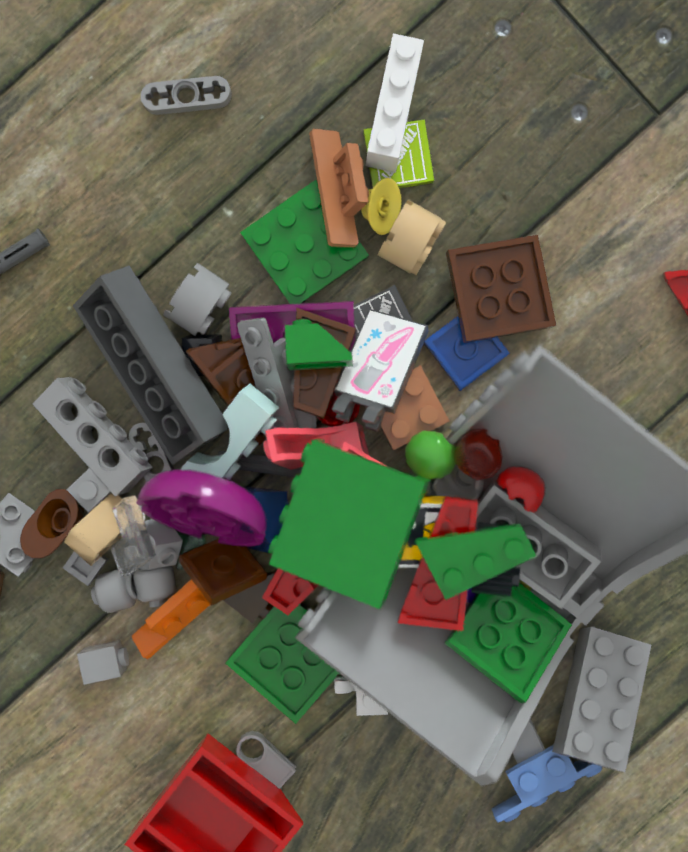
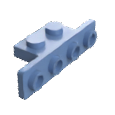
M552 745L505 771L517 795L493 807V815L497 823L503 820L505 822L512 821L521 814V810L530 805L537 807L547 801L548 795L556 791L564 792L575 785L574 781L583 776H594L602 770V767L581 760L572 764L568 756L552 752L554 746Z

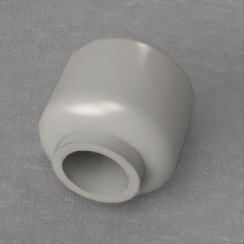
M144 563L139 564L140 569L135 571L133 575L137 599L141 602H149L150 607L162 606L169 597H172L177 592L173 567L167 566L147 570Z
M124 568L100 574L95 580V586L91 589V597L94 604L99 605L107 613L134 606L137 600L133 579L134 574H131Z

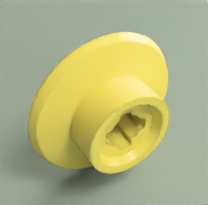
M384 178L377 182L373 189L368 190L369 202L361 209L363 217L369 221L371 228L379 235H385L390 232L401 212L400 189L393 179Z

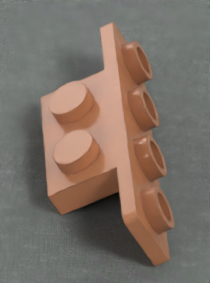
M312 129L309 135L328 245L332 247H356L359 242L354 216L369 202V191L365 185L363 159L360 157L359 146L354 143H346L342 148L338 131Z

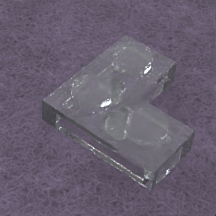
M136 495L123 498L112 509L122 537L111 548L120 578L132 575L156 557L155 542L148 533L145 524V514L141 511L142 507L136 504Z

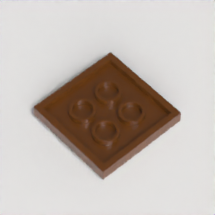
M538 235L449 249L446 252L464 343L556 326Z

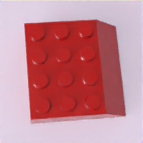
M207 733L135 825L125 845L133 852H282L302 827L303 821L281 789Z

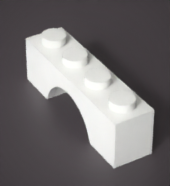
M393 34L367 151V167L396 173L424 40Z

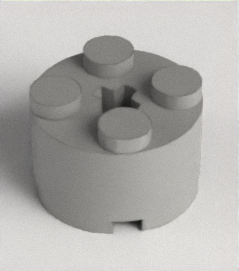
M199 263L194 266L198 270L195 277L188 274L169 304L174 307L173 311L165 310L163 316L194 336L199 332L203 335L206 334L215 320L210 316L215 307L218 306L222 309L232 294L227 290L230 285Z

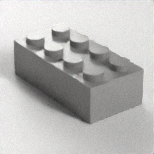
M594 627L580 629L552 752L607 769L626 772L651 650L650 644Z

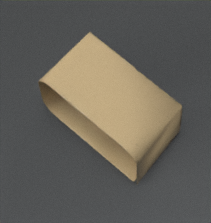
M111 493L72 528L64 543L92 566L130 530L138 515L120 495L115 497Z

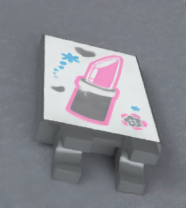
M369 309L351 350L353 367L343 368L334 389L336 396L339 397L334 403L332 410L337 413L336 418L338 420L349 423L355 404H360L367 407L362 417V421L366 422V429L378 432L385 411L393 414L396 412L429 332L428 325Z

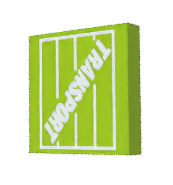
M425 119L406 122L396 173L369 167L372 189L377 182L384 178L393 179L399 188L434 183ZM372 128L363 130L366 152L368 151Z

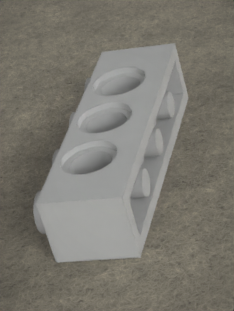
M72 377L57 378L33 405L115 497L129 492L153 468L147 461V455L140 448L134 447L126 438L127 433L119 425L112 423L106 416L105 408L100 403L93 401L85 393L86 388L79 380ZM73 404L78 410L76 418L72 414ZM93 427L98 431L97 441L92 436ZM113 450H116L119 454L118 464L113 460Z

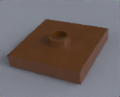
M218 538L179 555L180 564L211 606L266 580L267 572L246 546L220 544Z

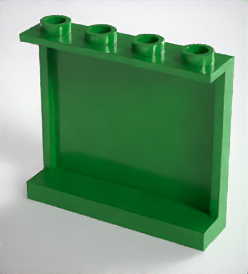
M314 439L311 444L307 443L303 450L301 462H304L301 474H297L291 484L290 492L293 493L290 505H286L281 513L279 523L283 525L279 536L276 535L270 544L269 554H272L269 565L381 609L386 603L430 480L418 475L415 477L326 444L323 439Z

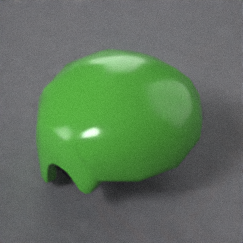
M421 431L412 436L406 446L405 457L407 465L414 474L423 478L441 479L450 474L457 463L456 447L450 444L442 433Z

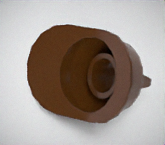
M56 489L49 493L24 525L20 543L22 550L27 556L35 559L49 556L66 540L72 528L84 518V508L78 505L77 500L66 489Z

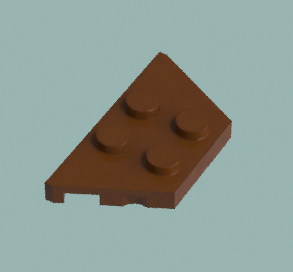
M241 338L190 348L186 351L227 407L247 385L251 384L256 388ZM262 432L255 438L259 443L258 445L262 444L265 439Z

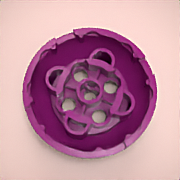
M193 470L162 472L152 477L143 486L136 502L137 505L142 506L141 511L158 523L200 539L203 533L219 537L218 542L220 544L256 546L263 542L267 524L264 510L251 493L231 481L204 472ZM242 523L248 525L254 533L241 530Z

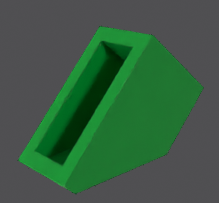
M302 319L293 321L292 325H285L286 362L289 370L353 367L352 353L318 323L312 324L311 320Z

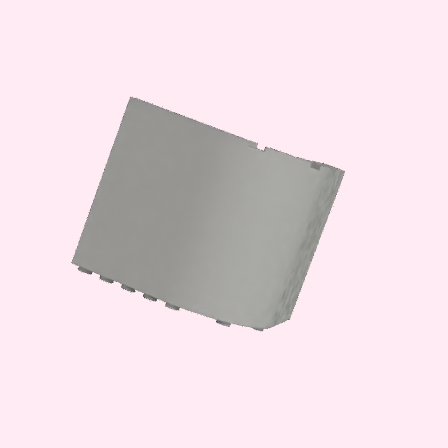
M540 345L529 355L522 352L510 367L513 371L506 368L495 381L494 385L496 387L490 384L479 397V401L475 399L464 414L461 413L449 427L452 432L445 438L456 447L457 459L467 460L479 468L484 480L481 495L495 476H499L506 468L512 466L525 467L539 474L544 480L546 487L540 506L594 543L601 550V563L593 573L602 580V593L578 618L573 616L564 607L560 609L533 588L531 589L534 595L569 621L572 626L525 703H519L448 647L445 641L453 630L397 623L417 568H398L386 603L381 609L324 587L316 597L319 605L314 611L309 609L298 623L301 630L295 637L481 786L495 783L499 779L556 668L574 642L570 636L581 622L586 626L604 607L602 599L609 592L614 591L618 594L638 578L688 553V463ZM412 470L408 474L411 476H417L412 472ZM466 602V609L470 605L468 602Z

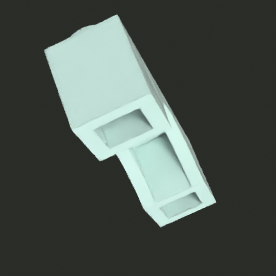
M247 385L238 393L222 414L230 431V442L227 451L224 454L215 456L197 452L180 470L199 471L230 480L241 467L237 463L240 457L244 455L247 458L259 444L255 440L259 433L266 434L265 430L271 429L277 419L273 415L280 407L253 385Z

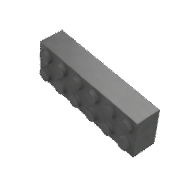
M126 266L101 275L76 301L73 307L173 465L197 452L229 429L228 424L222 415L223 413L209 394L207 387L199 378L190 360L184 354L173 333L169 330L157 307L149 298L131 267Z

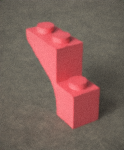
M358 422L327 428H273L265 430L267 440L264 441V449L267 458L271 459L272 463L290 470L303 467L304 462H301L303 450L307 443L311 444L314 439L325 440L324 443L337 448L345 441L369 455L364 429Z

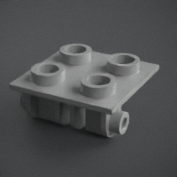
M8 493L0 502V565L19 578L33 564L34 558L27 556L21 548L20 537L24 525L35 511Z

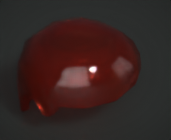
M485 428L470 430L458 441L454 452L458 468L463 474L474 480H486L493 477L501 469L503 454L499 446L500 441L487 434L488 430Z

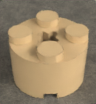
M407 200L393 224L387 240L384 241L378 256L408 273L417 275L446 221L416 203Z

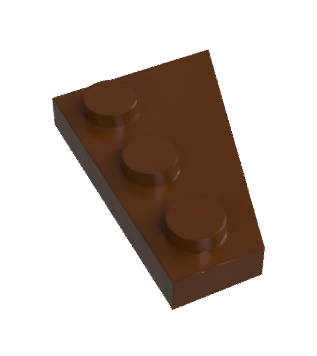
M296 308V320L305 319L311 320L312 324L318 323L347 350H350L356 334V328ZM343 367L294 370V409L324 419Z

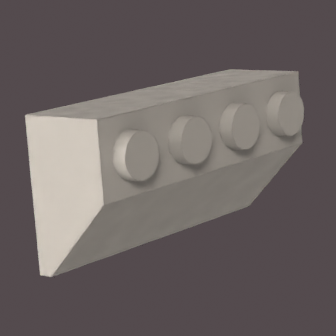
M496 475L478 498L475 531L478 522L503 525L521 524L535 551L536 557L515 566L521 568L520 580L562 609L601 563V550L542 506H540L537 512H528L524 510V500L517 497L509 500L507 489L500 487L496 483L498 475Z

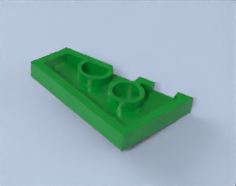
M521 524L485 528L461 534L450 533L433 538H415V542L446 600L536 557L535 551Z

